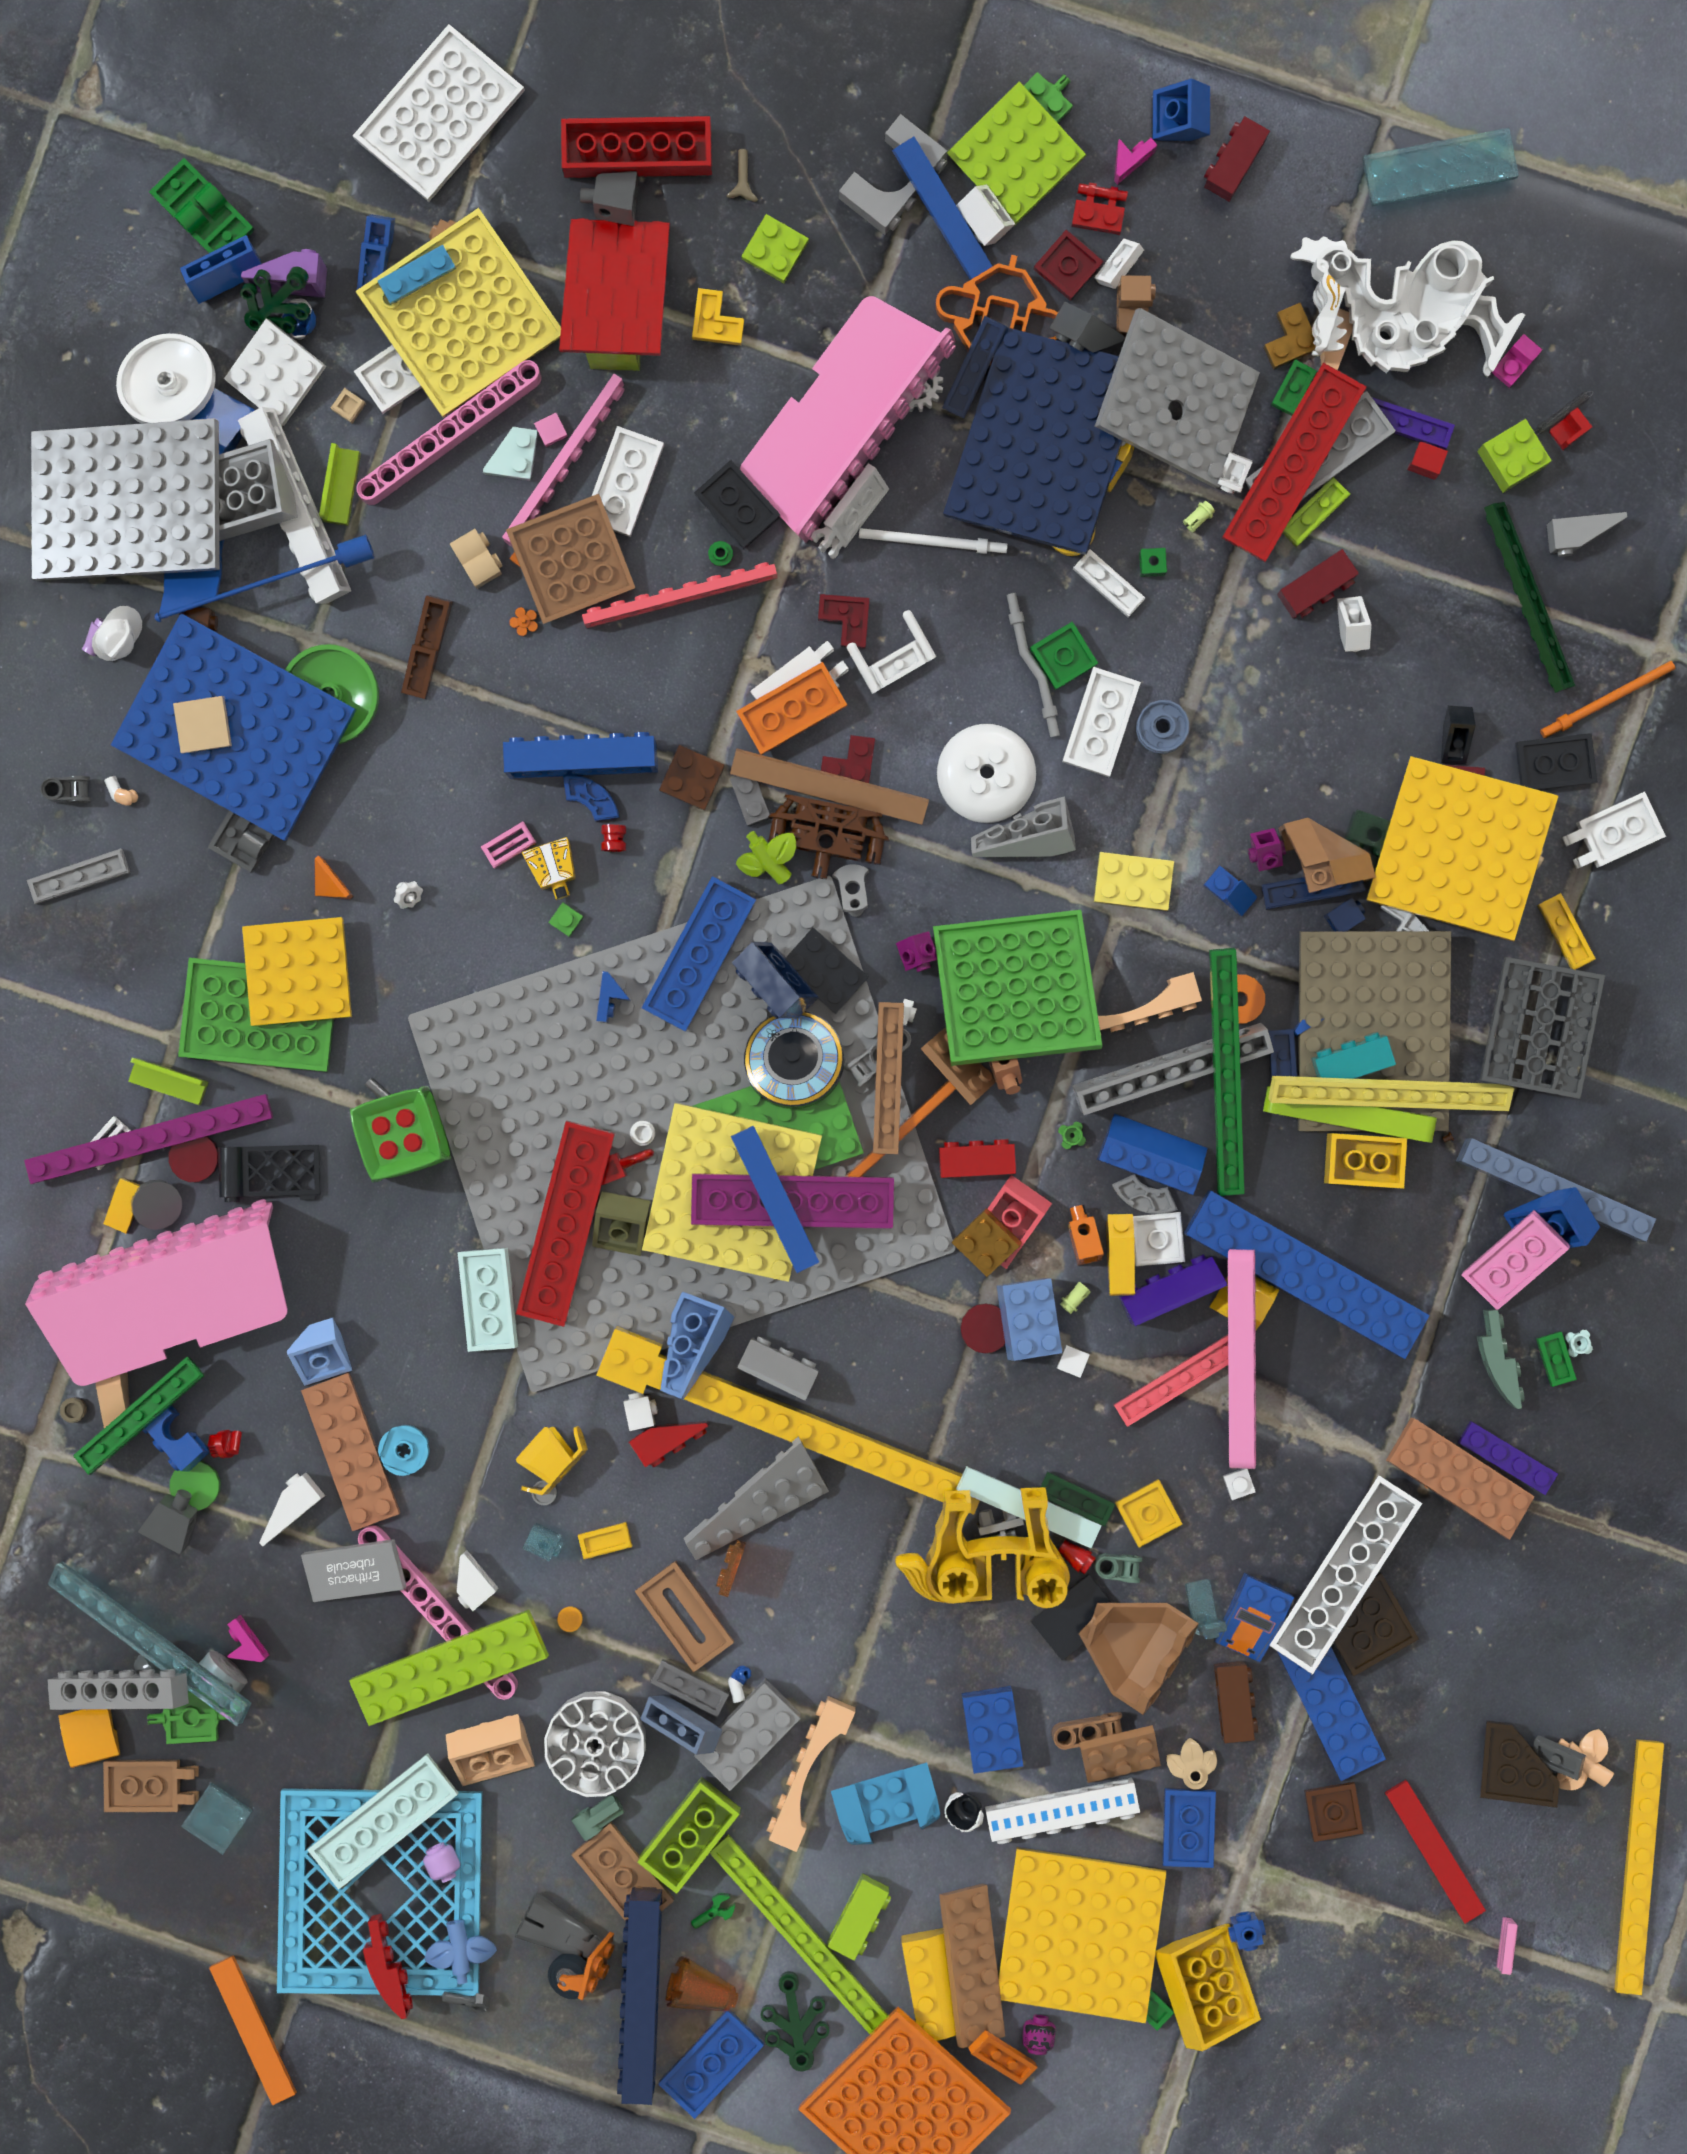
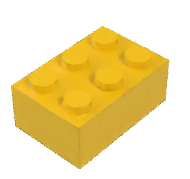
M1327 1134L1324 1183L1404 1189L1407 1138Z

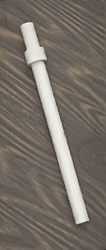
M863 528L859 530V538L977 550V553L987 554V551L1007 553L1008 543L989 542L988 539L984 538L969 540Z

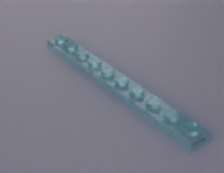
M63 1561L56 1564L48 1582L50 1587L161 1670L175 1669L176 1673H186L187 1688L191 1693L235 1726L243 1723L252 1704L249 1700Z

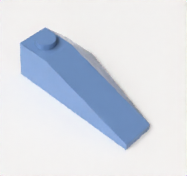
M685 1292L681 1293L671 1314L670 1322L672 1323V1328L667 1342L669 1349L667 1360L664 1362L660 1391L684 1400L725 1339L733 1322L734 1316L725 1307Z

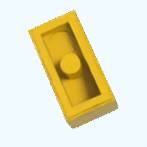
M125 1178L119 1179L103 1223L104 1225L127 1234L134 1218L131 1211V1199L140 1186L139 1184Z

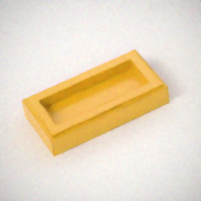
M627 1522L578 1534L583 1559L633 1546Z

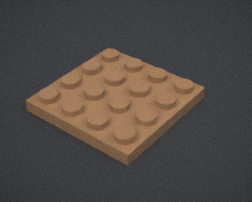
M599 494L506 529L543 624L635 588Z

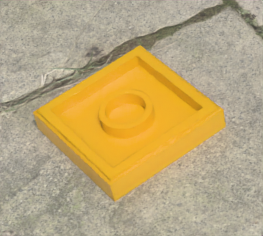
M1159 1479L1114 1502L1138 1547L1182 1525Z

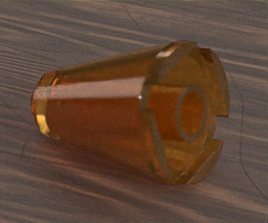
M681 1956L677 1960L675 1966H679L676 1974L671 1973L666 1990L665 2000L670 2001L666 2004L668 2007L728 2012L736 2006L738 1993H736L735 1986L687 1957Z

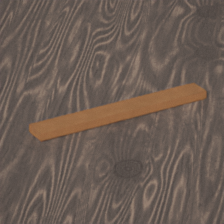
M737 748L730 774L878 812L921 825L923 824L929 799Z

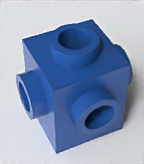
M1240 1912L1236 1916L1230 1917L1232 1926L1228 1927L1231 1943L1236 1942L1239 1950L1252 1951L1257 1949L1258 1945L1264 1944L1262 1936L1266 1935L1263 1920H1258L1254 1912ZM1246 1931H1252V1932H1253V1933L1245 1934Z

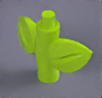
M754 831L750 832L746 838L750 842L749 848L752 852L742 854L736 861L737 867L751 877H758L766 871L778 884L786 882L792 873L784 863L791 860L796 850L794 833L778 835L767 843L763 836L758 837Z

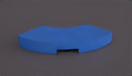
M563 776L566 800L585 805L592 812L595 822L620 818L614 800L602 786L582 776Z

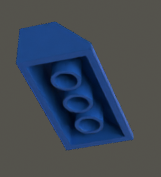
M1114 1113L1097 1160L1193 1195L1202 1173L1208 1148Z

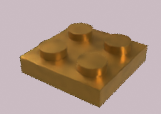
M987 1208L951 1242L986 1277L1022 1244Z

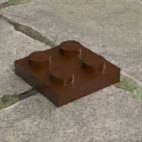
M679 745L659 791L705 811L725 765Z
M1354 1782L1304 1790L1314 1842L1364 1834Z

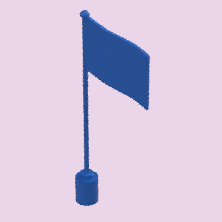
M365 534L338 543V549L334 550L335 556L217 595L222 576V548L224 540L219 541L220 570L164 573V594L160 611L155 614L154 618L157 622H162L161 619L336 560H338L339 564L344 563L347 568L374 559V552L369 538Z

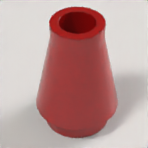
M1067 1540L1063 1542L1058 1550L1078 1573L1080 1571L1086 1574L1096 1559L1091 1555V1551L1072 1544Z

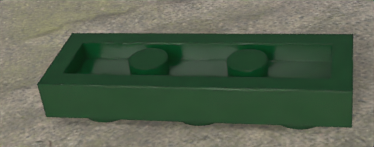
M1048 1471L1040 1487H1046L1047 1499L1104 1527L1116 1505Z

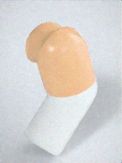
M116 776L104 780L113 801L125 806L137 802V792L133 789L129 791L122 789Z

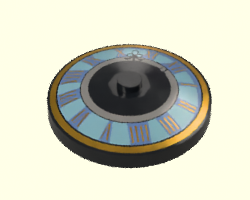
M805 1011L799 1018H776L772 1015L762 1021L750 1035L744 1052V1066L751 1086L761 1098L781 1108L800 1109L819 1103L835 1089L844 1069V1050L835 1029L826 1020L814 1013Z

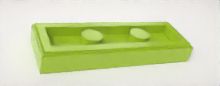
M1333 477L1291 517L1283 534L1297 548L1351 494Z

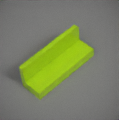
M331 443L319 517L326 523L348 526L361 453L355 450L339 448L335 443Z
M131 1058L130 1062L134 1063L128 1082L197 1105L202 1104L208 1081L139 1058Z

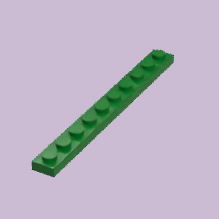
M1235 948L1209 950L1217 1184L1220 1196L1244 1194L1237 953Z

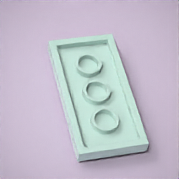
M508 1248L458 1252L468 1352L517 1348L518 1339Z

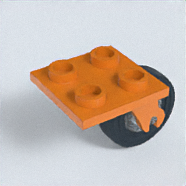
M609 1932L588 1957L587 1962L574 1954H561L555 1958L548 1969V1980L553 1990L564 1998L580 1999L582 2001L589 1992L593 1993L600 1979L603 1980L609 1971L610 1966L607 1962L615 1947L612 1944L614 1933Z

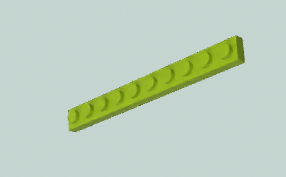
M729 1834L726 1835L710 1851L712 1857L863 2028L871 2034L889 2015Z

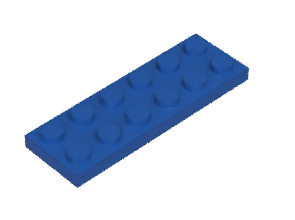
M712 876L646 998L642 1009L686 1032L751 912L756 899Z
M1332 1647L1329 1648L1313 1675L1278 1652L1340 1781L1386 1760Z

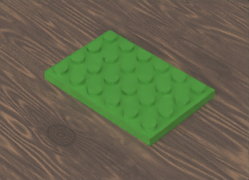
M189 958L178 1057L329 1072L334 1019L251 1026L245 963Z
M840 1081L825 1099L817 1104L800 1109H786L775 1106L761 1098L752 1086L693 1105V1107L822 1135L814 1170L864 1153Z

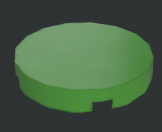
M200 1461L189 1472L175 1470L170 1479L169 1490L174 1497L180 1489L191 1493L192 1497L189 1505L197 1508L199 1511L209 1507L216 1500L220 1492L221 1481L213 1467L208 1465V1463Z

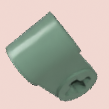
M1102 1553L1095 1557L1093 1568L1101 1578L1128 1583H1140V1578L1138 1577L1139 1564L1142 1562L1143 1557ZM1104 1560H1109L1112 1564L1111 1569L1107 1572L1100 1571V1564Z

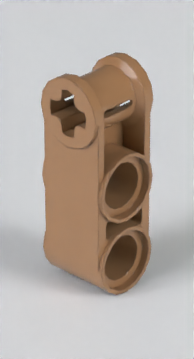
M1111 1712L1100 1716L1057 1723L1051 1730L1052 1739L1058 1748L1067 1750L1080 1747L1079 1742L1121 1733L1120 1719L1122 1718V1713ZM1085 1727H1094V1733L1091 1736H1082V1731ZM1066 1730L1070 1732V1736L1066 1741H1059L1057 1739L1061 1731Z

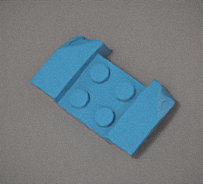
M927 1762L831 1791L841 1828L847 1842L852 1845L873 1844L871 1832L915 1819L918 1820L922 1830L940 1818L938 1799Z

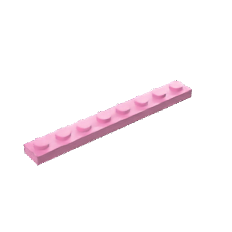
M613 374L509 528L540 516L541 511L539 509L544 502L548 503L555 493L553 489L558 481L560 483L564 481L568 475L569 470L567 468L571 462H576L583 452L582 446L586 441L590 442L597 431L595 427L599 421L603 422L607 418L612 402L614 400L618 401L624 392L622 378ZM505 532L502 538L505 543L512 547L508 534Z

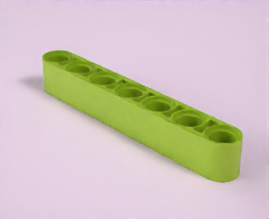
M1270 1086L1267 1087L1263 1107L1265 1112L1432 1143L1437 1122L1436 1117L1373 1106L1271 1103L1268 1099Z

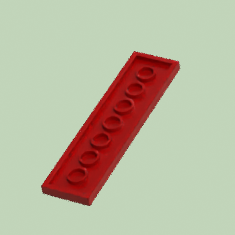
M1322 363L1222 539L1266 562L1365 391V385L1326 363Z
M568 1120L565 1122L516 1311L517 1315L565 1327L615 1133Z

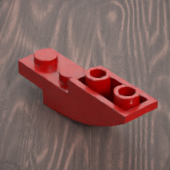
M382 1914L372 1915L368 1921L371 1942H366L363 1947L366 1965L384 2001L401 2019H406L410 2009H413L411 1994H407L405 1984H408L407 1971L402 1969L401 1961L391 1963L393 1961V1950L391 1945H387L386 1936L389 1935L387 1921H383Z

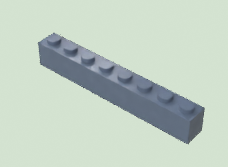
M1472 1138L1465 1139L1456 1162L1539 1198L1556 1190L1576 1187L1598 1224L1637 1241L1647 1242L1656 1218Z

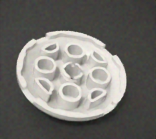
M979 724L960 731L946 744L938 761L937 781L944 800L953 811L974 822L994 823L1013 816L1026 804L1035 786L1036 766L1029 747L1016 733L999 725ZM984 766L990 767L994 771V775L988 779L983 778L980 774V769Z

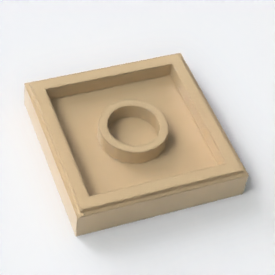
M224 696L173 703L180 752L182 754L232 746Z

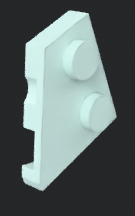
M512 427L483 468V473L485 475L531 481L538 431Z

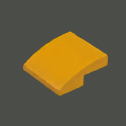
M82 1709L59 1715L63 1743L71 1768L120 1755L117 1731L113 1728L111 1709Z

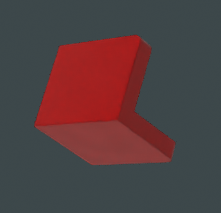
M1577 407L1562 421L1552 427L1549 433L1561 449L1564 450L1592 428V425Z
M1420 442L1407 470L1435 480L1441 472L1448 451Z

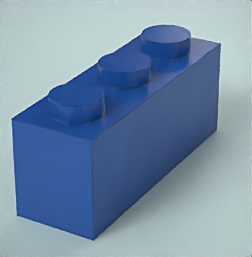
M247 235L181 267L180 270L188 288L198 304L244 282L241 278V273L262 263Z

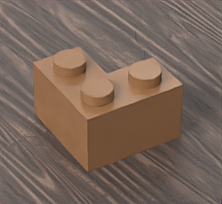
M1121 276L1117 287L1116 331L1125 338L1135 310L1142 308L1148 312L1149 307L1153 305L1156 286L1151 284V276Z

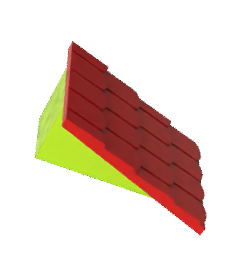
M571 219L561 320L560 352L585 353L590 369L640 371V355L661 356L670 223L660 221L638 222L634 220V226L606 220Z

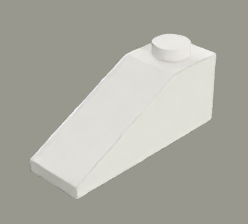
M297 1473L286 1482L288 1487L282 1491L259 1542L262 1546L269 1543L325 1496L307 1473L299 1476Z

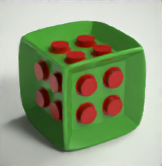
M428 1086L401 1091L363 1103L355 1108H350L355 1138L364 1166L372 1182H380L386 1178L405 1175L451 1159L447 1136L434 1097Z

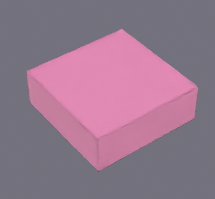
M557 413L534 423L545 447L568 437Z

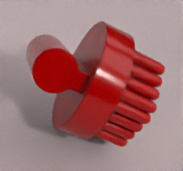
M222 1430L217 1434L210 1435L208 1448L213 1458L221 1457L225 1459L239 1454L242 1432Z

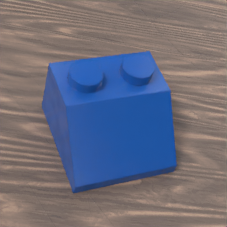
M1191 78L1153 90V140L1192 141L1210 135L1209 85Z

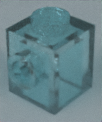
M535 1523L522 1549L550 1561L553 1556H559L564 1543L560 1542L563 1535Z

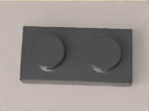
M1538 1735L1536 1737L1533 1750L1547 1767L1578 1781L1582 1774L1586 1755Z

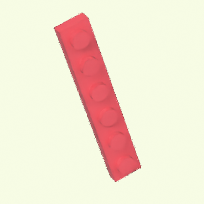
M1228 1334L1115 1403L1114 1407L1127 1427L1227 1366Z

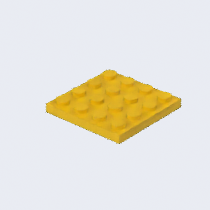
M342 917L242 926L251 1026L352 1017L344 920Z

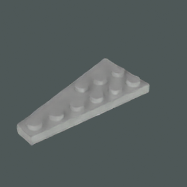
M799 1436L792 1441L793 1446L785 1453L781 1451L775 1456V1462L768 1468H762L734 1493L735 1497L730 1502L721 1504L718 1507L719 1511L713 1517L704 1519L684 1537L685 1543L695 1560L829 1492L827 1485Z

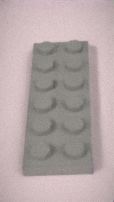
M1367 391L1359 399L1302 500L1396 432ZM1262 467L1245 479L1244 482L1249 489Z

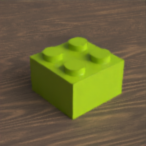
M1526 419L1484 443L1477 451L1502 493L1544 469L1552 461Z

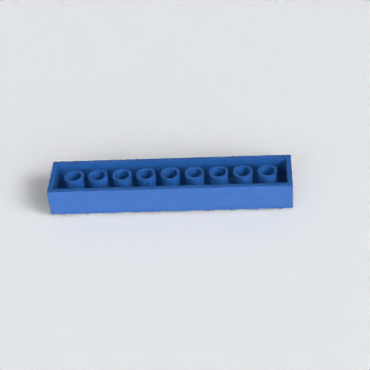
M1213 1191L1206 1192L1183 1233L1227 1259L1229 1249L1255 1250L1256 1276L1400 1358L1406 1359L1430 1316Z

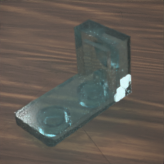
M1203 1579L1186 1583L1185 1589L1191 1619L1199 1623L1195 1634L1204 1636L1205 1639L1219 1637V1633L1227 1631L1225 1621L1217 1619L1210 1580Z

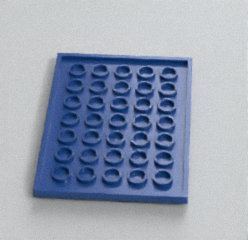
M180 613L111 745L267 832L287 841L357 709ZM224 696L232 746L182 754L180 752L173 703Z

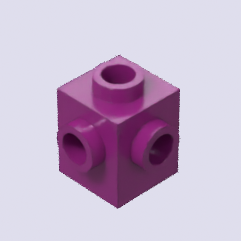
M1271 828L1251 833V848L1248 849L1250 862H1255L1259 872L1283 866L1282 855H1286L1283 841L1279 840L1275 829Z
M929 931L910 936L896 943L906 971L916 969L918 973L931 968L930 963L937 960L936 949Z

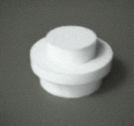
M647 1121L636 1122L630 1130L631 1139L640 1146L650 1144L655 1138L653 1125Z

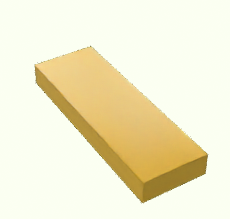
M1561 893L1537 905L1570 969L1576 970L1596 959Z

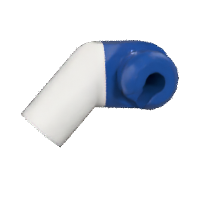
M746 1666L737 1667L728 1679L733 1703L745 1700L742 1687L751 1677V1670Z

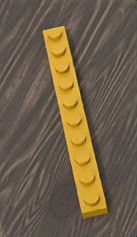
M1636 1739L1614 1988L1617 1993L1642 1995L1664 1743L1660 1741Z

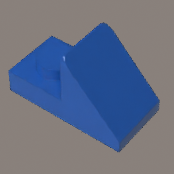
M1218 866L1203 885L1241 917L1257 899V896L1243 880L1238 881L1221 866Z
M603 971L596 1021L608 1023L609 1018L614 1017L615 1003H611V999L631 1001V999L611 974Z

